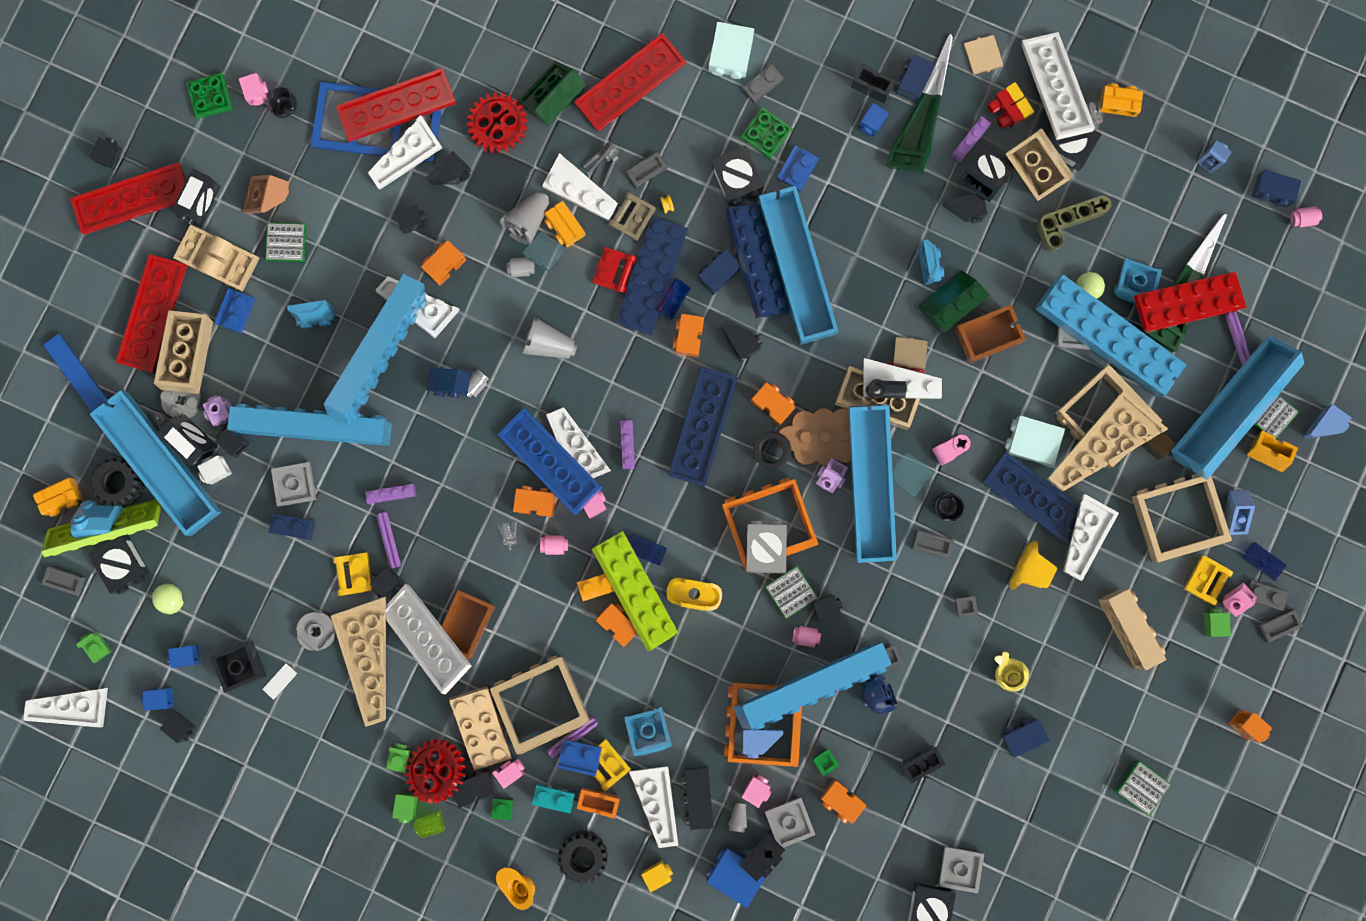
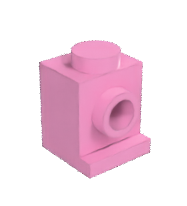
M519 759L513 763L509 760L500 767L502 771L496 769L493 772L504 789L525 773L523 771L525 767Z

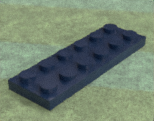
M753 204L727 208L725 210L756 319L789 313L790 308L760 205Z
M652 216L616 324L652 336L688 231L687 227Z
M701 366L668 474L669 477L705 487L738 377Z
M1004 452L982 483L1063 543L1070 546L1080 505L1013 456Z

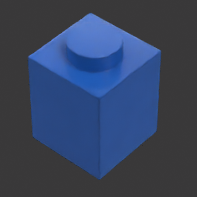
M873 103L860 122L859 127L861 131L868 136L872 135L875 137L889 113Z
M198 645L168 649L167 662L170 668L200 664Z
M172 688L143 691L141 705L144 706V711L174 707Z

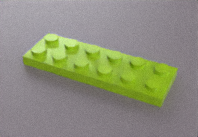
M157 499L123 508L110 533L74 538L71 533V523L50 528L47 530L41 552L44 557L56 556L62 552L77 550L87 545H95L104 540H113L122 535H131L140 530L152 529L158 526L161 504Z
M622 531L592 548L594 555L647 652L676 635L678 631L624 532Z

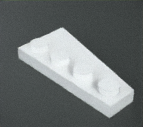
M420 115L416 122L405 131L401 139L395 142L391 150L368 173L378 189H382L442 149V146Z
M559 153L542 187L610 221L618 203Z
M387 276L376 289V293L387 301L399 281ZM426 294L427 302L423 309L419 308L416 313L417 319L414 323L435 339L459 312V308L445 304L444 301L432 298Z
M866 358L863 359V398H870L865 390L866 386L874 379L906 381L907 392L905 398H942L941 378ZM873 384L871 387L872 391L879 394L880 387Z
M565 408L546 414L556 440L593 478L611 471Z
M1086 494L1082 495L1063 572L1080 581L1083 580L1118 516V512Z
M108 688L28 700L25 703L23 720L103 727Z
M668 766L629 771L658 847L678 846Z

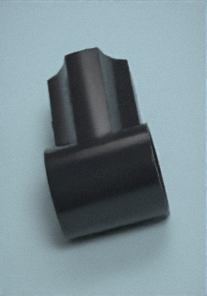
M874 379L866 386L865 391L867 396L872 399H905L907 385L906 381ZM873 384L880 387L879 394L872 391L871 387Z

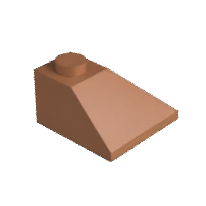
M272 175L251 176L242 213H265L284 202L289 194L288 187L290 182Z

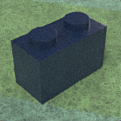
M914 54L912 60L908 59L905 64L904 70H906L904 77L900 75L896 86L899 88L896 94L917 103L935 63Z
M1263 170L1257 176L1252 196L1257 197L1259 201H1271L1276 203L1277 206L1288 207L1296 202L1301 180Z
M727 250L723 253L719 251L712 258L714 261L709 266L707 264L704 265L699 271V280L713 295L741 270L740 263Z
M430 368L426 390L434 392V396L445 397V394H448L447 396L451 398H459V395L467 396L471 373L459 369Z
M272 514L268 533L312 540L316 521Z
M1028 717L1021 721V725L1017 727L1015 725L1009 726L1004 729V733L1000 734L1010 756L1015 758L1050 741L1039 719Z

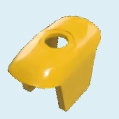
M1037 541L1029 543L1020 557L1009 581L1011 591L1022 583L1038 588L1049 587L1057 567L1039 555Z
M674 578L668 584L667 599L681 607L715 610L721 603L722 591L718 585ZM697 588L700 591L698 599L694 600L689 597L690 589Z

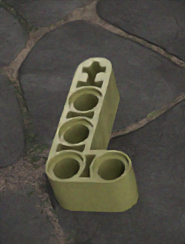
M1098 196L1044 215L1036 226L1044 249L1050 253L1056 252L1064 244L1061 230L1103 216L1111 208L1110 199L1107 196ZM1097 205H1099V206L1102 205V206H1103V208H1102V207H1098V208H1096L1095 210H1093V208H1095ZM1079 209L1085 210L1086 216H1082L1079 213ZM1061 215H1066L1069 221L1064 222L1061 219ZM1043 221H1048L1051 224V228L1044 227ZM1051 238L1057 241V246L1051 245Z

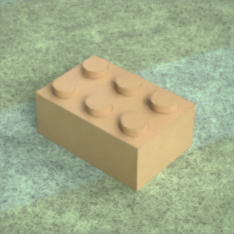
M1042 128L1006 153L1037 201L1074 176Z

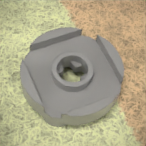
M163 391L160 396L163 410L171 417L186 415L188 418H191L199 410L201 402L200 393ZM179 396L186 398L184 405L177 404Z
M321 612L304 615L299 620L296 628L298 642L308 650L319 651L329 647L336 635L331 617ZM320 627L321 634L313 636L314 631L312 628Z

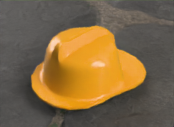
M505 867L497 872L496 881L501 891L515 908L520 910L528 909L533 903L535 885L532 879L526 875H521L512 868Z

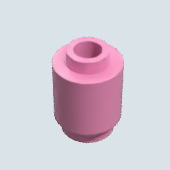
M1316 206L1296 209L1291 212V224L1293 227L1297 226L1298 228L1318 225L1319 221L1322 220V212Z
M546 535L540 538V552L545 553V555H564V552L568 551V539H565L564 535Z
M795 627L792 642H796L797 645L815 648V644H820L821 633H818L817 628Z

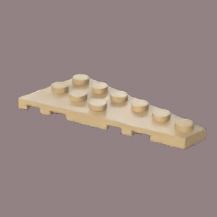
M1122 391L1047 479L1060 491H1064L1168 430V428L1127 393Z
M386 597L331 615L365 727L386 720Z

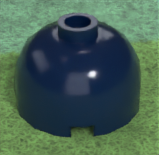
M878 674L867 680L863 688V697H861L866 708L869 707L877 714H885L897 709L894 706L897 704L895 693L891 685H886L883 681L886 679L883 674Z

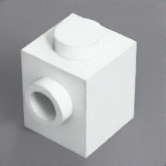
M222 456L208 457L202 461L203 464L197 466L200 471L198 472L200 479L211 485L232 474Z

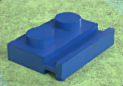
M795 145L777 176V180H781L790 187L796 186L797 191L801 192L819 158Z
M228 288L214 323L242 334L255 298Z
M564 739L557 768L596 776L602 747Z

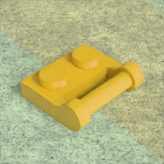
M367 552L333 558V564H336L339 590H337L338 596L372 591L373 587L370 585L372 576ZM343 562H349L352 588L349 589L346 586Z
M1202 555L1184 590L1215 606L1218 602L1216 600L1228 577L1231 578L1233 572ZM1217 572H1220L1221 575L1210 595H1207L1206 592Z
M607 739L598 745V747H602L599 763L612 778L607 780L598 769L596 776H594L601 784V789L604 792L631 770Z

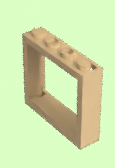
M1110 365L1101 369L1055 412L1059 423L1063 426L1066 425L1071 430L1070 434L1076 440H1081L1086 433L1069 417L1066 411L1103 377L1119 394L1124 391L1159 422H1162L1161 418ZM1124 456L1105 467L1107 469L1114 467Z
M1198 474L1191 475L1192 479L1186 481L1185 477L1173 480V485L1159 484L1155 486L1156 490L1149 491L1146 488L1137 491L1138 495L1132 496L1152 563H1158L1232 541L1211 476L1206 480ZM1203 482L1219 535L1161 552L1144 499Z
M553 656L547 659L548 663L533 665L529 668L530 671L524 674L518 672L511 676V680L506 682L505 680L498 681L490 689L514 749L519 755L591 722L563 657ZM559 666L580 717L520 744L499 692Z

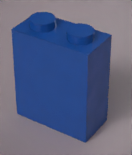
M726 846L725 850L721 848L716 856L717 863L714 867L711 865L705 875L708 877L707 883L748 908L765 878L762 876L756 882L739 866L746 857Z

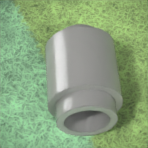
M529 257L510 258V262H507L508 274H511L512 277L535 274L534 259H529Z
M478 369L472 372L470 376L467 394L470 398L472 395L476 397L487 385L486 382L489 379Z

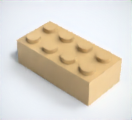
M168 311L154 384L161 390L192 394L200 393L213 321L206 314Z
M849 366L835 405L848 409V406L866 405L869 408V404L887 403L890 412V425L908 430L920 399L863 398V370Z
M1118 589L1098 599L1134 669L1146 671L1166 661L1164 656L1166 652L1163 646L1157 643L1155 639L1156 633L1151 626H1148L1146 622L1147 616L1143 609H1139L1136 603L1138 599L1133 591Z

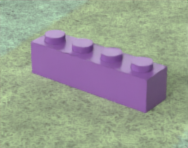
M981 117L951 156L961 163L991 123L984 117Z
M620 421L623 470L635 469L633 421Z
M414 484L365 492L367 504L417 497Z

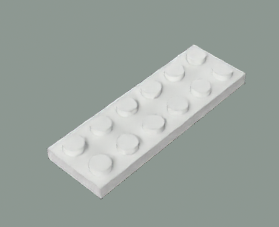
M1059 32L1022 40L1021 46L1056 140L1092 132L1095 126Z
M405 584L386 605V620L440 693L446 694L467 672L471 664L411 586Z

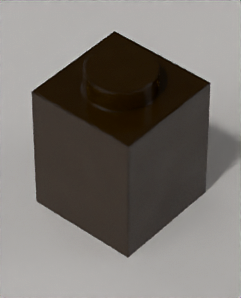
M1163 432L1142 445L1159 460L1163 459L1177 444Z

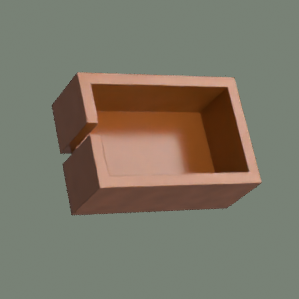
M1012 305L961 324L954 329L968 364L1019 345L1026 340L1020 324L1013 328L1011 327V325L1018 321Z
M458 590L441 627L465 658L470 660L477 650L496 605L463 590Z

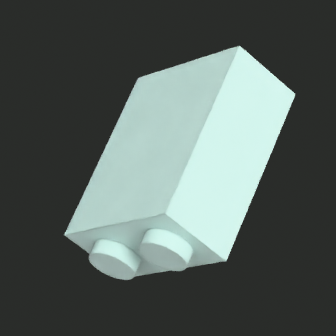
M717 22L709 62V72L718 76L723 74L730 75L734 79L746 78L754 28Z
M1023 416L1017 417L1016 420L1013 419L1010 427L1012 435L1011 438L1008 437L1005 444L1007 453L1011 456L1044 466H1054L1065 429Z

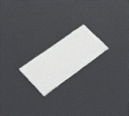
M285 664L263 690L274 700L297 673Z

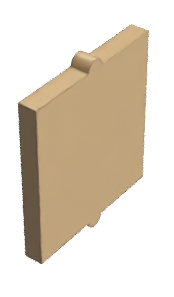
M994 35L984 38L978 37L977 40L964 43L973 75L982 72L989 73L990 70L1003 67Z
M896 337L893 365L907 367L908 369H925L927 341Z

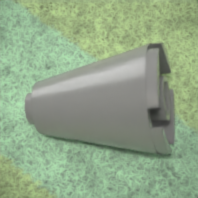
M543 192L532 194L500 219L502 228L504 230L508 228L511 231L510 236L524 245L530 244L550 205L548 196Z
M536 317L533 318L530 325L532 327L527 333L522 354L569 359L570 355H575L577 345H574L575 341L542 320Z

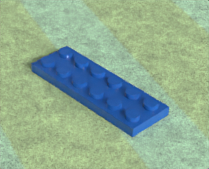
M523 408L498 434L508 447L574 515H577L603 488L527 409Z

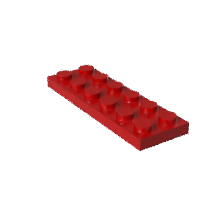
M662 33L574 101L575 105L596 131L599 132L683 67L686 61Z
M441 68L337 105L336 108L349 142L416 119L420 115L424 116L455 105L456 101L445 72Z
M177 162L70 198L81 234L86 235L173 206L186 182L181 164Z
M149 254L115 363L155 373L168 311H174L188 265Z
M1236 272L1134 296L1144 333L1247 308Z

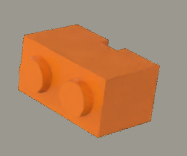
M447 240L445 243L442 242L437 246L436 252L432 256L429 255L423 260L421 268L441 286L450 277L448 272L453 268L457 270L466 261V258Z
M681 314V319H677L675 330H679L678 338L674 337L673 349H676V354L691 357L699 356L701 340L697 338L698 335H702L704 317Z
M766 382L751 399V402L761 411L766 409L770 413L768 417L780 426L795 409L793 405L795 402L787 395L783 397L776 385L773 383L769 385Z
M522 486L521 489H516L513 512L531 514V511H537L536 515L553 517L556 495L550 489L541 488L539 492L533 491V487Z
M612 603L596 621L606 631L611 629L615 633L612 637L625 647L637 634V631L631 620L624 615L625 609L618 603L616 606Z
M1241 709L1228 723L1243 738L1257 743L1264 742L1270 736L1269 732L1272 730V727L1256 713Z
M833 779L820 796L823 800L821 804L829 811L832 809L839 813L837 817L844 823L849 821L853 824L867 805L853 793L849 796L847 788L836 779Z
M583 787L577 809L615 819L621 796Z

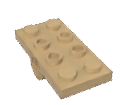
M193 225L189 226L173 257L175 260L242 292L260 259L232 245L228 241L209 234Z
M487 686L450 698L449 701L474 770L512 758L503 733L499 713L495 710Z

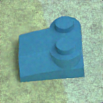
M923 240L918 248L924 285H929L933 282L941 281V277H944L943 266H940L939 261L941 258L940 248L936 247L929 240Z
M1125 258L1118 283L1114 288L1116 296L1135 304L1134 296L1158 289L1162 270Z
M326 300L287 306L288 311L296 320V326H299L301 329H311L312 325L318 324L321 327L330 326L331 322L334 321V306Z
M90 500L82 502L70 521L73 537L78 538L110 533L112 526L121 511H123V507L98 506L96 501Z
M662 707L624 717L634 756L650 754L672 746Z

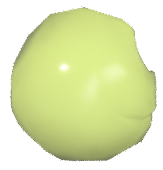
M1084 273L1076 281L1078 286L1096 299L1104 292L1105 283L1098 273Z
M164 583L159 585L152 594L153 605L163 614L176 613L183 605L182 592L174 584Z

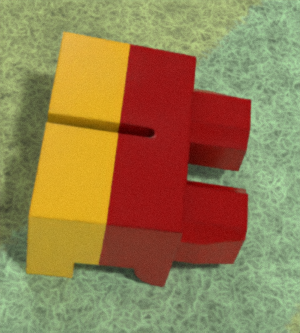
M1016 82L996 94L995 98L987 106L991 114L999 110L1003 116L997 119V124L1001 129L1009 126L1012 128L1023 120L1031 118L1034 113L1027 99H1023L1024 95Z

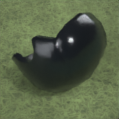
M285 87L275 88L272 90L273 97L268 100L270 111L278 118H287L295 112L297 99L289 89Z
M947 492L937 496L933 508L935 514L944 521H957L964 514L965 505L957 494Z

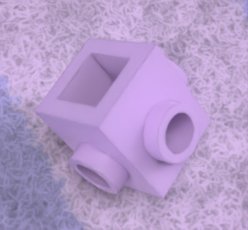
M218 395L209 398L208 402L203 404L205 409L203 413L206 419L211 421L212 425L216 427L228 423L230 406H232L230 400L221 396L218 397Z
M831 458L827 466L822 465L817 473L819 479L816 484L833 494L835 489H840L846 479L843 477L848 468Z

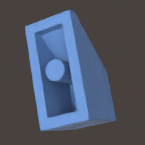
M1216 140L1200 157L1197 163L1212 174L1227 161L1231 151L1226 144Z
M1334 404L1325 406L1303 437L1309 439L1344 433L1349 427L1348 422L1351 420V417Z
M1249 490L1229 491L1226 502V519L1230 535L1248 534L1256 506Z
M743 729V754H747V758H758L759 755H763L783 735V730L759 729L749 731V729Z

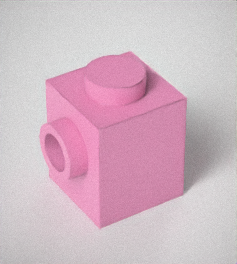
M257 73L239 79L245 100L250 105H261L264 101L269 100L267 96L269 92L268 86Z
M601 490L584 507L590 519L607 510L603 503L606 499Z
M1242 583L1225 595L1223 606L1227 612L1237 617L1255 605L1257 597Z
M753 775L741 797L759 808L762 801L766 802L771 794L769 790L771 787L767 784L769 780L761 775H758V777Z

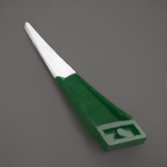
M951 34L945 42L921 96L891 148L886 164L890 169L917 173L924 172L927 159L931 153L953 39Z
M1226 214L1220 217L1170 287L1203 279L1214 246L1226 219ZM1188 323L1144 334L1171 352H1176L1186 334Z

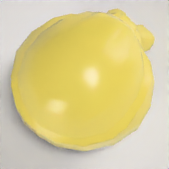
M1006 651L1002 653V656H995L994 659L999 664L995 672L998 685L1010 692L1023 689L1029 679V670L1026 665L1019 660L1009 658V653Z

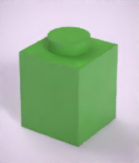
M1210 609V613H1204L1205 636H1231L1230 613H1223V609Z
M397 793L392 818L398 819V822L409 823L410 820L415 819L418 798L414 797L412 793Z

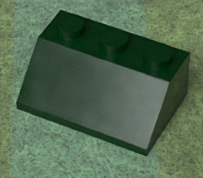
M555 61L518 102L536 119L549 126L550 123L556 120L561 111L569 106L572 99L581 93L586 84L572 68Z
M961 270L918 307L943 335L981 304L989 294L976 279Z

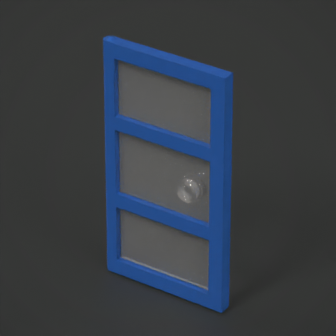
M321 81L311 147L383 157L391 150L395 142L401 139L405 131L416 122V119L349 142L336 106L382 89ZM442 109L422 116L437 140ZM436 153L422 162L434 163Z

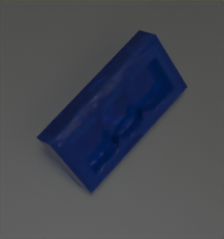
M675 278L656 310L672 321L691 288L680 279Z
M631 534L629 543L636 556L660 566L667 548Z
M1256 542L1250 545L1242 557L1273 581L1277 580L1287 566Z

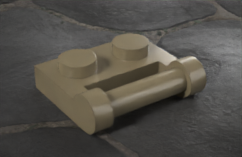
M627 192L624 196V202L608 225L638 241L656 211V207ZM630 204H636L624 226L621 225L620 221Z

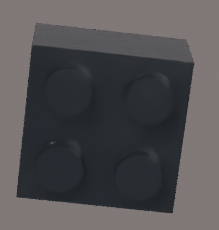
M246 641L210 656L224 693L234 691L267 677L253 641Z

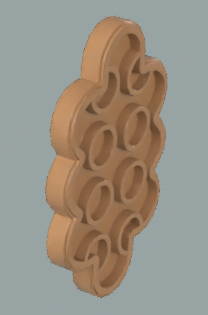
M822 408L814 414L809 411H801L794 416L792 426L784 427L779 431L790 441L791 451H794L796 461L802 465H810L816 461L821 465L827 466L831 458L840 463L851 462L847 409H839L832 413L830 410ZM777 440L779 447L783 449L782 444Z

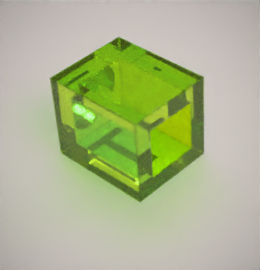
M441 810L420 816L415 819L413 824L416 835L419 834L420 839L442 833L446 830Z

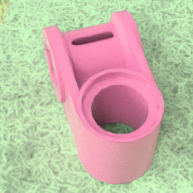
M959 435L931 450L940 465L943 466L967 451L970 447V439L965 435ZM958 440L964 441L963 448L957 447Z

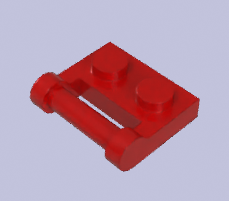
M604 247L592 283L624 294L627 279L637 257ZM624 260L626 262L619 282L614 284L613 281L620 261Z

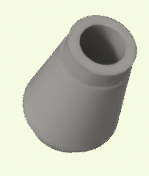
M734 804L728 822L730 831L744 833L745 828H747L746 804Z

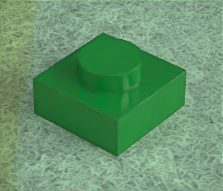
M826 749L812 759L823 776L839 766V763L829 749Z
M494 798L492 819L512 820L514 799Z

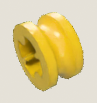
M667 195L666 198L660 197L664 212L667 213L668 210L674 211L670 195Z

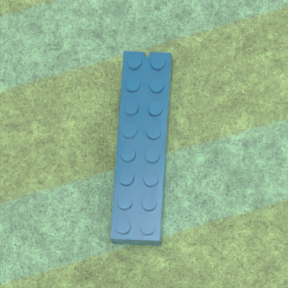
M796 186L779 190V199H776V191L759 196L758 203L799 344L802 345L837 335L838 327Z
M403 273L326 399L324 406L329 416L348 426L351 421L354 422L357 419L360 406L366 404L369 398V391L378 384V376L381 372L384 373L389 364L387 361L390 356L394 357L398 350V343L400 340L403 341L408 333L407 328L410 324H414L417 319L416 313L419 308L423 309L427 302L423 283Z
M1064 275L1055 278L1035 307V310L1079 342L1089 347L1090 350L1155 397L1166 396L1175 383L1173 379H1177L1187 365Z
M1268 335L1172 449L1171 452L1175 461L1189 470L1192 468L1194 473L1208 480L1305 364L1302 352Z
M120 390L107 400L109 404L103 403L90 413L91 417L185 536H192L222 513L221 509L176 452L157 434L158 430L128 392Z
M887 403L869 404V408L866 405L848 406L856 560L858 563L897 561L889 405Z
M237 404V407L230 406L227 430L239 434L390 446L392 423L388 422L387 418H383V416L371 415V418H368L363 414H359L354 422L351 421L348 426L329 416L325 411L314 410L311 413L305 409H294V412H292V410H287L284 407H275V410L267 406L256 405L255 409L247 404Z
M883 643L871 644L733 706L742 729L756 731L765 727V722L773 723L781 720L783 714L791 715L800 711V706L804 707L807 705L808 707L816 704L818 698L826 699L835 695V690H846L853 686L852 683H861L870 679L869 675L881 674L887 671L886 667L892 664Z

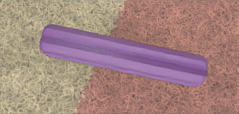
M1233 311L1227 313L1225 317L1241 365L1243 366L1251 354L1237 313Z
M386 512L377 514V520L390 568L399 567L401 564L388 514Z
M593 716L590 717V723L573 730L549 748L547 752L550 757L555 758L561 753L564 739L576 742L597 726L598 723Z

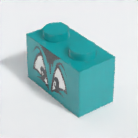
M538 783L532 805L571 813L576 791Z

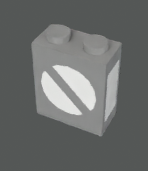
M751 521V524H747L746 573H786L787 525H782L780 521H772L771 525H763V521Z

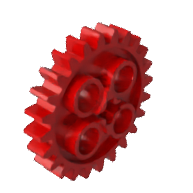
M494 92L491 98L487 94L486 100L480 97V104L474 102L476 109H469L473 115L467 116L468 120L472 121L467 123V127L472 128L468 133L473 135L471 138L473 142L477 141V147L483 145L485 152L490 148L491 154L494 153L495 149L498 150L499 154H501L502 149H505L508 153V147L511 146L513 149H516L514 143L521 144L519 138L526 137L522 132L528 131L527 126L524 125L528 123V119L524 118L527 116L526 111H522L524 109L523 105H518L517 99L512 101L511 95L505 98L502 92L501 96L498 97L496 92ZM496 107L501 108L499 113H493L492 111ZM509 119L516 120L513 125L506 124ZM483 121L489 122L486 127H480V124ZM502 133L503 136L497 140L494 139L495 134Z
M431 739L430 743L424 741V747L418 745V752L412 751L414 758L407 759L411 764L405 766L406 769H409V772L404 774V776L410 778L405 783L412 785L409 791L414 792V797L419 798L420 801H426V803L432 804L433 802L439 804L440 800H447L446 795L453 797L452 790L459 791L456 785L463 784L459 778L465 776L464 773H461V770L466 768V766L460 764L465 759L458 757L461 751L456 750L457 746L446 740ZM447 769H449L448 775L445 776ZM434 781V786L431 789V783Z

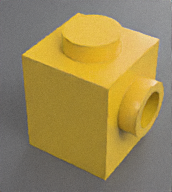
M663 860L643 870L641 873L650 892L672 881V869L668 863L664 864Z

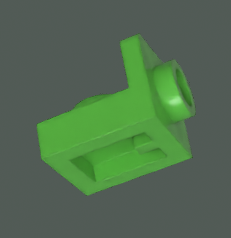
M88 632L76 644L78 648L82 647L93 663L98 662L112 652L99 633Z
M395 743V745L390 746L386 769L406 773L407 769L405 766H408L409 761L407 759L410 758L412 749L407 748V745L402 743Z

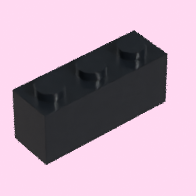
M708 766L685 768V773L682 774V785L687 787V793H683L684 805H688L689 813H685L686 825H690V830L714 828Z

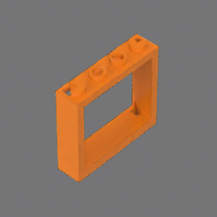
M782 479L779 481V485L772 487V484L760 487L762 491L754 493L751 490L743 493V497L737 500L735 496L724 500L725 504H722V508L744 570H746L747 557L730 509L776 492L791 488L809 539L787 547L786 556L818 545L795 479Z
M732 682V686L728 687V698H731V706H727L726 717L730 718V725H726L725 737H729L728 745H724V757H727L728 762L798 767L802 706H800V711L792 714L790 758L764 756L747 758V755L734 754L736 713L733 706L737 705L738 689L769 691L780 685Z

